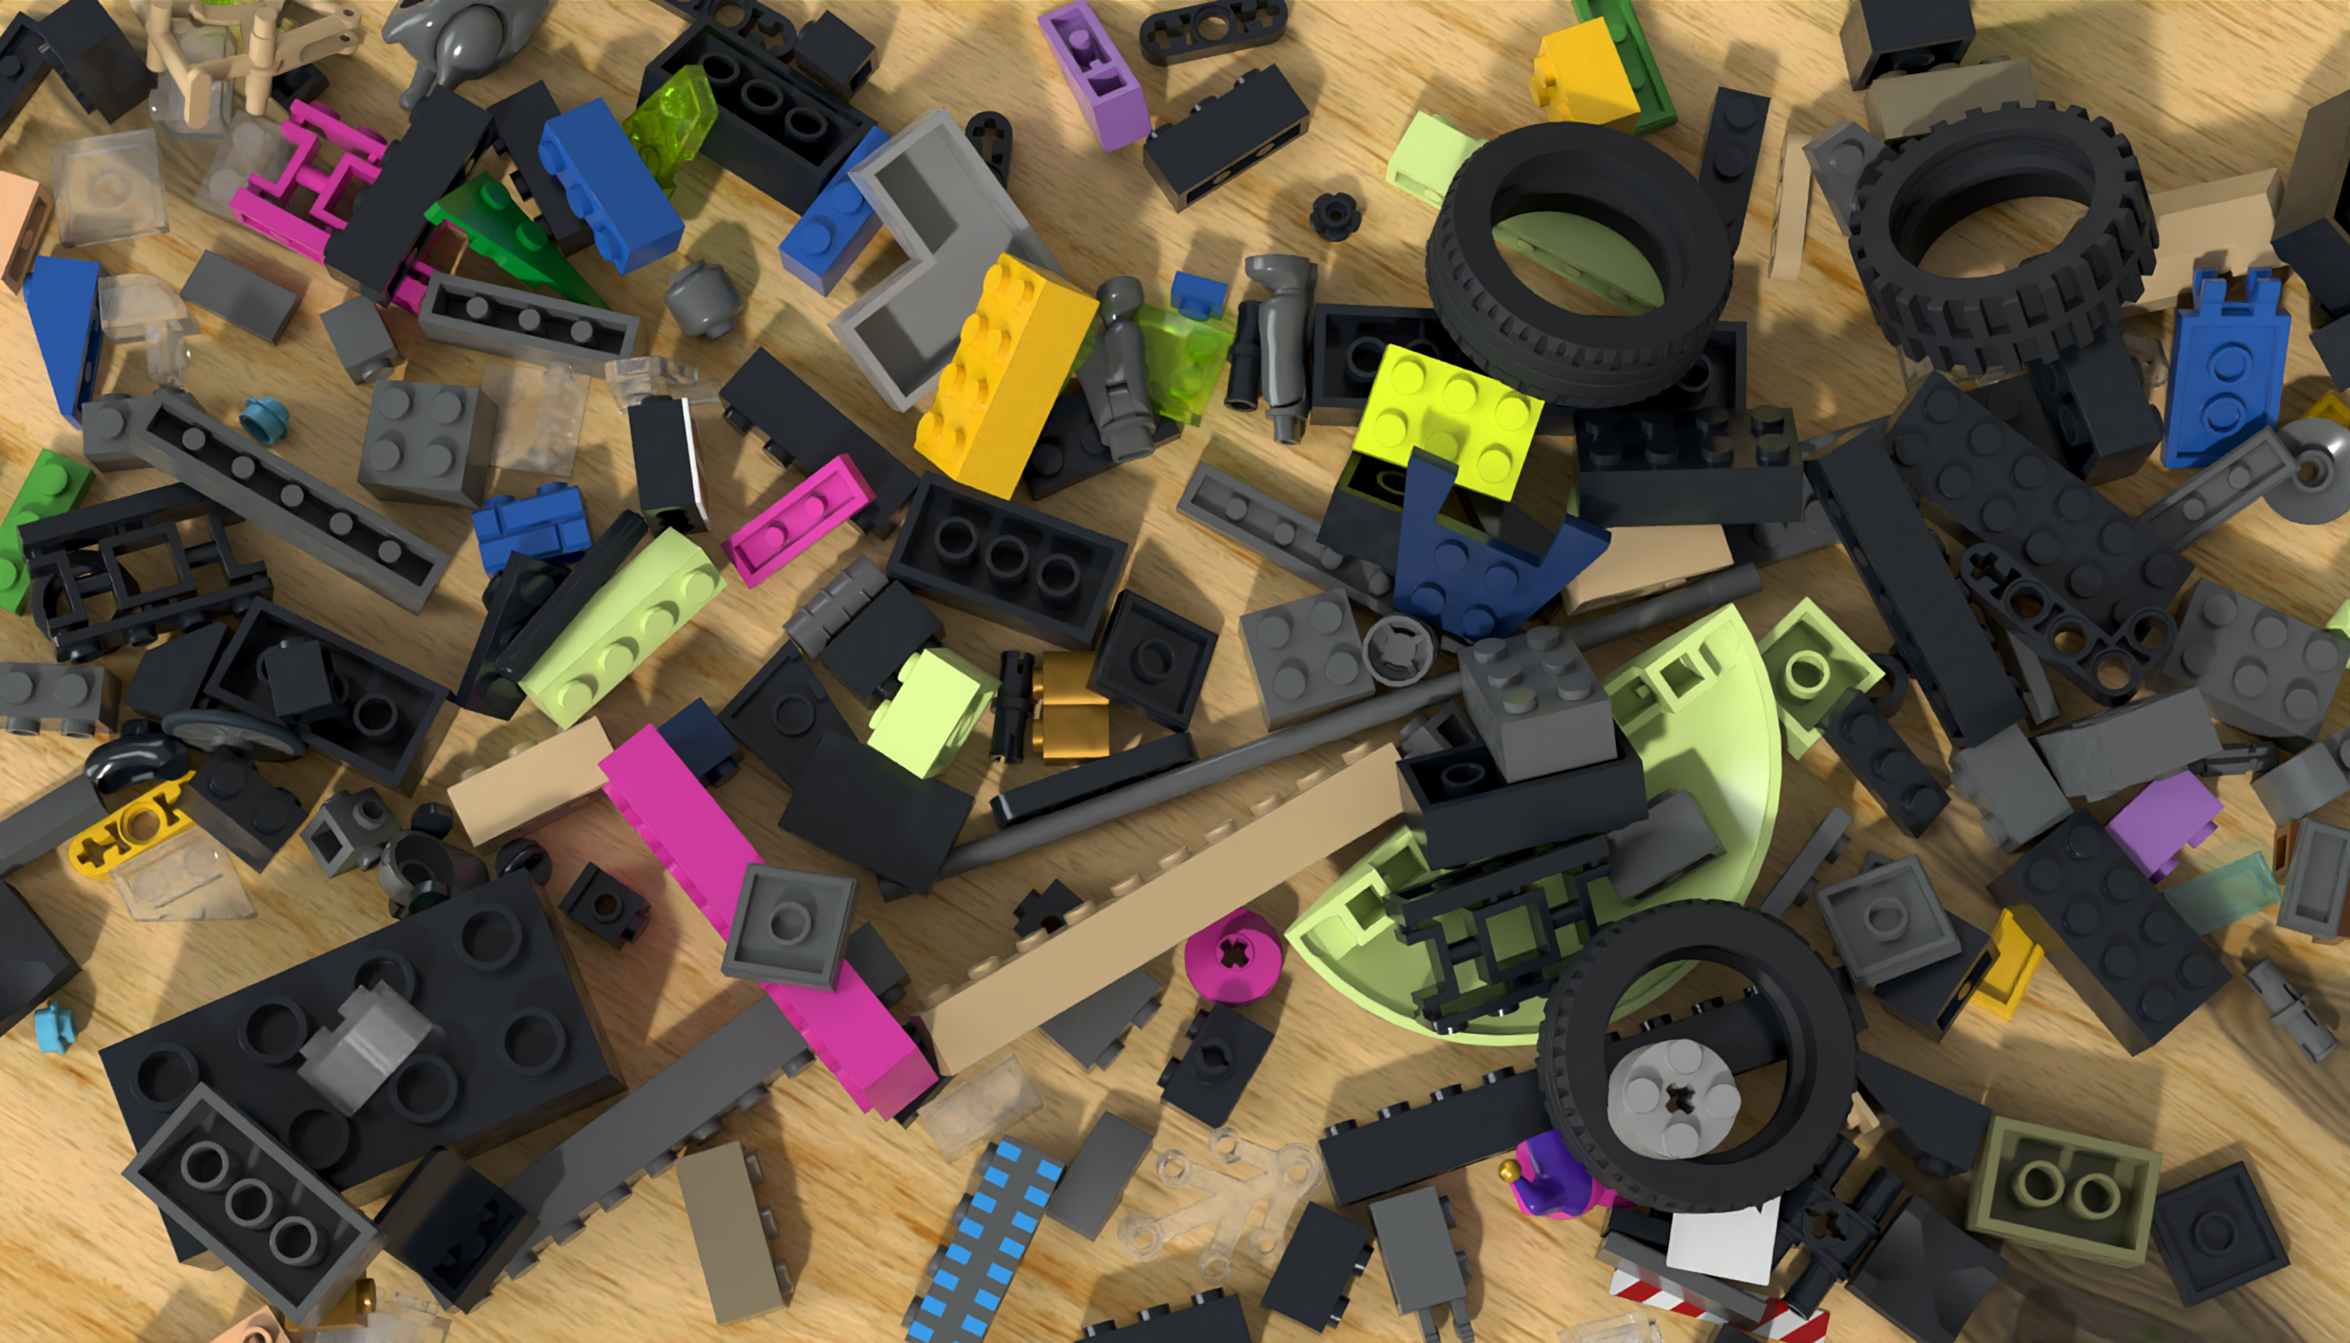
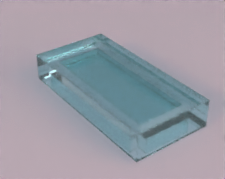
M2261 850L2161 892L2163 897L2199 937L2277 905L2282 900V893Z

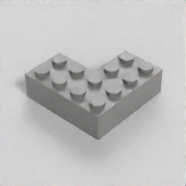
M945 107L928 109L846 172L910 260L833 318L827 325L887 406L892 410L904 413L938 386L942 371L952 362L961 342V330L964 322L974 313L984 291L983 283L988 270L996 264L1001 251L1052 271L1068 282H1071Z

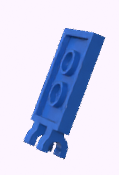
M2248 267L2246 278L2248 301H2224L2227 282L2224 278L2218 279V270L2216 268H2194L2192 279L2194 309H2177L2160 461L2165 468H2207L2269 425L2276 432L2292 316L2286 308H2276L2282 282L2279 278H2272L2270 267Z

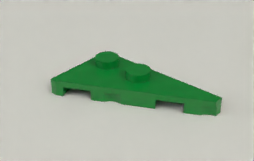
M487 170L436 201L423 214L436 226L446 218L466 231L470 248L483 256L490 257L501 268L535 290L544 282L569 298L567 301L612 311L550 242L543 228L523 212L511 198L507 188L495 180Z

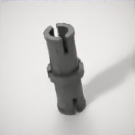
M2270 955L2259 960L2241 975L2242 980L2256 993L2264 1003V1006L2272 1014L2269 1020L2276 1028L2281 1026L2290 1035L2311 1065L2320 1062L2341 1045L2340 1041L2326 1028L2314 1010L2309 1006L2312 1003L2309 996L2305 992L2300 994L2283 975Z

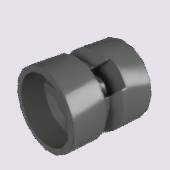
M1399 610L1384 616L1369 629L1363 641L1362 657L1367 670L1376 680L1388 686L1404 687L1417 682L1433 667L1439 655L1440 640L1433 624Z

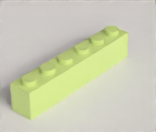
M1419 110L1388 162L1385 181L1440 210L1457 170L1460 169L1467 158L1471 157L1475 150L1483 147L1488 140L1478 139L1476 141L1459 132L1457 125L1448 118L1438 114L1429 116ZM1545 211L1511 217L1500 222L1492 229L1494 240L1635 316L1651 312L1663 306L1665 302L1658 277L1641 252L1620 234L1596 221L1574 214Z

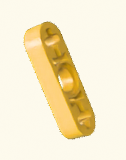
M189 771L187 775L179 780L164 782L77 834L69 847V860L72 867L90 880H109L199 827L197 823L179 809L172 811L180 818L174 824L169 812L160 806V802L166 799L168 804L175 807L173 804L197 771ZM142 812H155L160 820L157 834L149 840H136L131 831L132 822L135 817ZM116 828L122 840L131 846V850L126 853L119 845H115L105 851L103 854L105 863L100 867L92 862L85 863V860L92 855L89 848L90 845L96 842L104 848L119 840L112 834V831Z

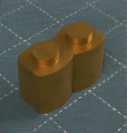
M1043 651V666H1033V699H1043V719H1033V752H1043L1044 766H1082L1110 756V700L1086 689L1098 651Z

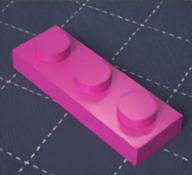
M845 453L837 456L721 543L720 546L748 588L752 589L760 586L877 499V496L849 454Z

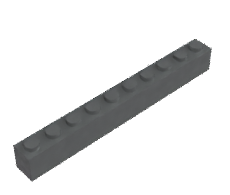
M868 921L849 935L844 958L884 1007L889 1010L907 995L904 987L911 983V980L900 962L870 921ZM769 994L501 1187L541 1223L468 1314L486 1304L494 1296L490 1288L505 1277L509 1276L512 1281H515L534 1269L540 1263L537 1254L553 1242L562 1247L583 1233L587 1228L583 1221L597 1210L602 1208L605 1213H609L626 1202L633 1195L629 1187L648 1174L653 1180L675 1166L674 1160L678 1159L676 1153L689 1143L695 1141L697 1146H700L714 1138L725 1128L721 1120L740 1107L745 1113L762 1103L771 1094L767 1087L781 1076L786 1074L789 1079H793L816 1062L817 1059L813 1055L814 1051L799 1031L794 1028ZM421 1276L445 1312L456 1314L460 1311L459 1308L454 1306Z

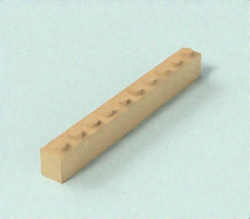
M1367 739L1349 748L1341 754L1345 763L1328 772L1325 765L1306 773L1296 780L1299 789L1292 794L1282 798L1280 793L1276 792L1250 806L1254 816L1236 825L1233 818L1218 824L1204 833L1207 843L1190 852L1185 845L1168 853L1157 861L1161 870L1143 879L1140 872L1123 879L1110 888L1114 897L1096 907L1093 900H1089L1073 908L1063 915L1067 924L1056 931L1048 934L1045 927L1038 929L1015 943L1019 952L1000 962L997 955L970 968L967 973L971 980L951 990L949 984L946 983L919 998L918 1001L922 1008L909 1015V1018L939 1073L942 1076L956 1075L1403 812L1395 761L1402 759L1393 742L1373 746L1371 740Z

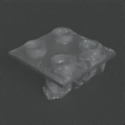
M486 360L480 389L499 407L489 467L572 479L591 376L571 373L572 367L560 362H551L548 370Z

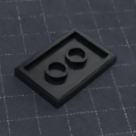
M827 727L777 825L781 830L927 899L976 803V798L933 777L921 779L883 753Z

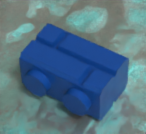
M566 482L545 484L537 488V496L517 501L513 495L493 497L483 503L484 509L472 512L471 515L483 567L490 580L504 572L512 550L561 566L580 562L595 544L586 502L578 485L568 487Z

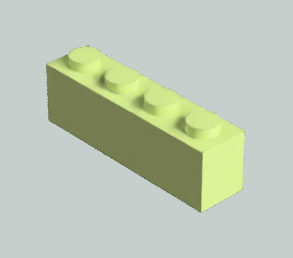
M670 526L597 591L518 684L536 707L566 731L728 584L702 548Z

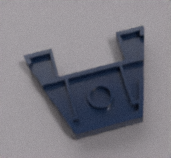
M1413 446L1407 465L1393 607L1475 643L1486 638L1505 639L1608 549L1611 543L1612 532L1567 512L1542 557L1438 513L1457 478L1460 465Z

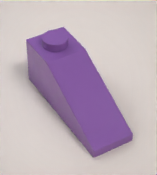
M1077 0L1038 17L1039 26L1088 126L1104 152L1107 154L1149 136L1153 132L1142 88L1087 1Z

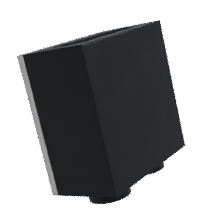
M654 395L640 401L641 405L628 406L640 509L654 538L656 539L670 526L682 535L714 531L701 433L688 399L673 400V397L669 395Z

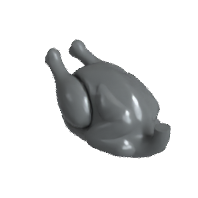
M399 0L381 30V35L387 44L400 43L417 61L411 84L399 97L400 107L411 112L420 97L423 95L429 97L437 84L454 92L466 80H479L509 63L531 42L541 23L549 0Z

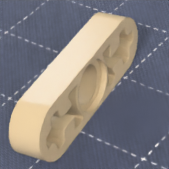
M1786 132L1783 138L1778 167L1768 279L1796 282L1799 275L1811 166L1802 147L1814 140L1811 135Z

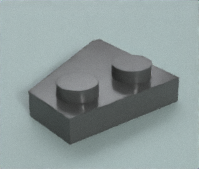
M1843 119L1803 146L1802 149L1842 235L1849 238L1853 236L1849 227L1850 215L1852 211L1861 210L1857 196L1865 184L1875 185L1878 181L1874 172L1885 159L1894 162L1900 155L1855 122Z

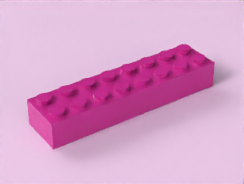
M649 723L597 764L610 780L601 788L727 944L747 862L767 865V863L655 727ZM845 958L835 994L758 982L794 1028L807 1041L828 1070L833 1073L864 1114L875 1108L884 1121L887 1122L939 1080L917 1045Z

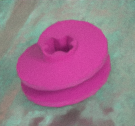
M1244 908L1236 909L1190 936L1185 945L1184 952L1186 975L1195 991L1212 1004H1216L1219 1001L1229 1008L1250 1006L1266 997L1278 982L1284 962L1283 947L1276 930L1261 915ZM1237 947L1244 950L1243 963L1245 966L1240 968L1235 963L1230 969L1223 965L1225 956L1223 950L1228 948L1232 953Z

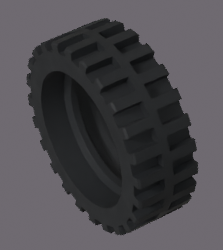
M2037 100L2034 108H2021L2019 101L2002 102L2001 110L1983 113L1982 108L1978 107L1965 111L1967 118L1948 125L1944 119L1930 126L1931 135L1919 142L1912 137L1899 147L1902 154L1894 162L1885 159L1874 171L1878 180L1875 185L1865 184L1857 196L1861 210L1852 211L1850 215L1849 227L1853 235L1848 239L1850 253L1877 325L1881 326L1885 338L1893 347L1901 344L1905 356L1916 363H1920L1926 356H1929L1935 370L1950 373L1954 365L1965 366L1968 375H1985L1987 367L2003 366L2005 373L2023 371L2022 363L2042 357L2043 363L2047 364L2060 359L2059 350L2074 343L2081 349L2093 342L2095 339L2092 332L2102 324L2110 328L2116 325L2124 317L2121 309L2122 304L2125 301L2136 303L2144 293L2145 288L2141 276H2152L2157 260L2153 249L2159 247V233L2138 159L2133 153L2131 143L2124 133L2116 135L2112 122L2103 116H2098L2090 122L2085 108L2070 105L2063 112L2056 109L2054 101ZM2026 197H2056L2075 201L2089 207L2086 216L2079 226L2062 243L2038 259L2018 268L1999 274L1972 278L1946 277L1918 268L1928 249L1944 232L1967 216L1991 205Z

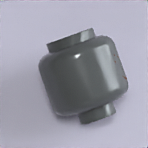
M701 259L667 280L671 288L665 293V304L687 337L696 338L706 334L709 341L713 342L738 327L733 317L743 309L744 300L722 265H707L705 260Z

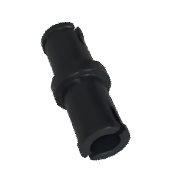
M1247 300L1240 302L1238 305L1239 313L1234 344L1230 345L1227 351L1226 360L1231 364L1224 405L1234 411L1253 412L1258 408L1257 400L1261 379L1259 305L1262 302Z
M1016 650L1001 652L999 680L1002 684L998 688L997 697L992 698L990 712L995 714L991 751H989L988 759L999 763L1001 757H1005L1004 764L1007 765L1023 763L1027 718L1033 716L1034 703L1029 701L1035 656L1025 652L1023 659H1019L1020 651Z

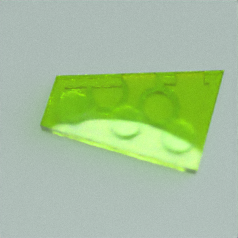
M685 65L620 124V127L668 200L671 199L677 188L673 178L683 161L693 160L719 114L703 65Z

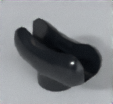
M132 719L122 725L120 738L100 745L91 751L84 762L83 773L89 780L99 779L98 790L103 794H114L144 782L179 780L188 774L191 768V758L187 749L176 738L165 734L160 724L147 719Z

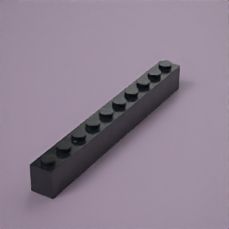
M1843 965L1832 970L1835 973V982L1841 984L1845 992L1844 996L1849 1001L1852 1010L1850 1018L1856 1024L1857 1036L1867 1030L1868 1025L1850 977ZM1754 984L1743 989L1744 999L1725 1005L1723 997L1719 996L1691 1006L1693 1016L1673 1022L1669 1013L1644 1021L1639 1024L1640 1034L1622 1040L1618 1031L1605 1034L1604 1059L1608 1083L1618 1063L1635 1049L1668 1040L1682 1039L1692 1040L1714 1051L1726 1063L1733 1077L1786 1060L1787 1053L1783 1031L1772 1006ZM1541 1056L1534 1059L1536 1066L1537 1061L1540 1060ZM1513 1066L1505 1067L1482 1076L1484 1086L1464 1092L1461 1083L1451 1085L1430 1093L1429 1096L1432 1101L1430 1104L1411 1110L1409 1102L1405 1101L1377 1111L1379 1121L1358 1127L1356 1119H1350L1325 1128L1326 1138L1317 1142L1316 1149L1337 1210L1515 1151L1518 1144L1544 1132L1554 1130L1550 1121L1551 1118L1543 1102L1546 1099V1094L1540 1091L1537 1068L1516 1075ZM1675 1090L1667 1091L1670 1098L1678 1096Z

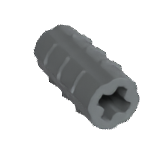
M861 554L844 570L840 569V574L827 586L820 588V592L805 606H800V610L782 628L793 642L814 662L820 657L819 653L878 598L891 583L870 559Z

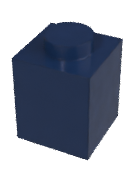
M701 697L656 729L704 788L711 784L714 788L721 787L736 776L741 769L738 764L745 759L742 750Z

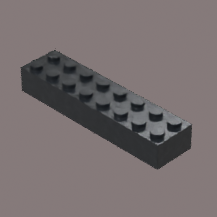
M1316 303L1312 345L1310 425L1359 427L1386 346L1389 344L1492 379L1495 378L1488 375L1459 348L1444 328L1434 308ZM1585 315L1597 318H1627L1624 316ZM1718 321L1693 367L1688 369L1686 375L1677 380L1674 385L1662 390L1661 393L1653 397H1647L1645 400L1627 405L1603 408L1570 407L1545 401L1533 435L1573 436V414H1589L1595 410H1609L1615 413L1644 412L1652 408H1663L1669 411H1692L1709 406L1720 407L1725 410L1746 409L1747 322Z

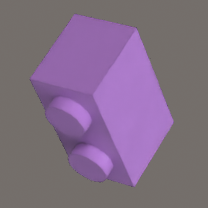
M2188 770L2164 780H2151L2102 827L2141 872L2156 885L2178 866L2179 862L2173 855L2182 846L2188 843L2194 849L2218 828L2211 819L2225 806Z

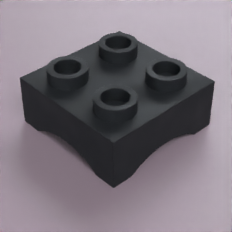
M3 880L0 882V1037L83 970L19 891Z
M1917 1194L1906 1198L1844 1288L1917 1343H1954L1972 1312L2000 1277L2009 1262L1966 1234L1945 1218L1931 1204Z

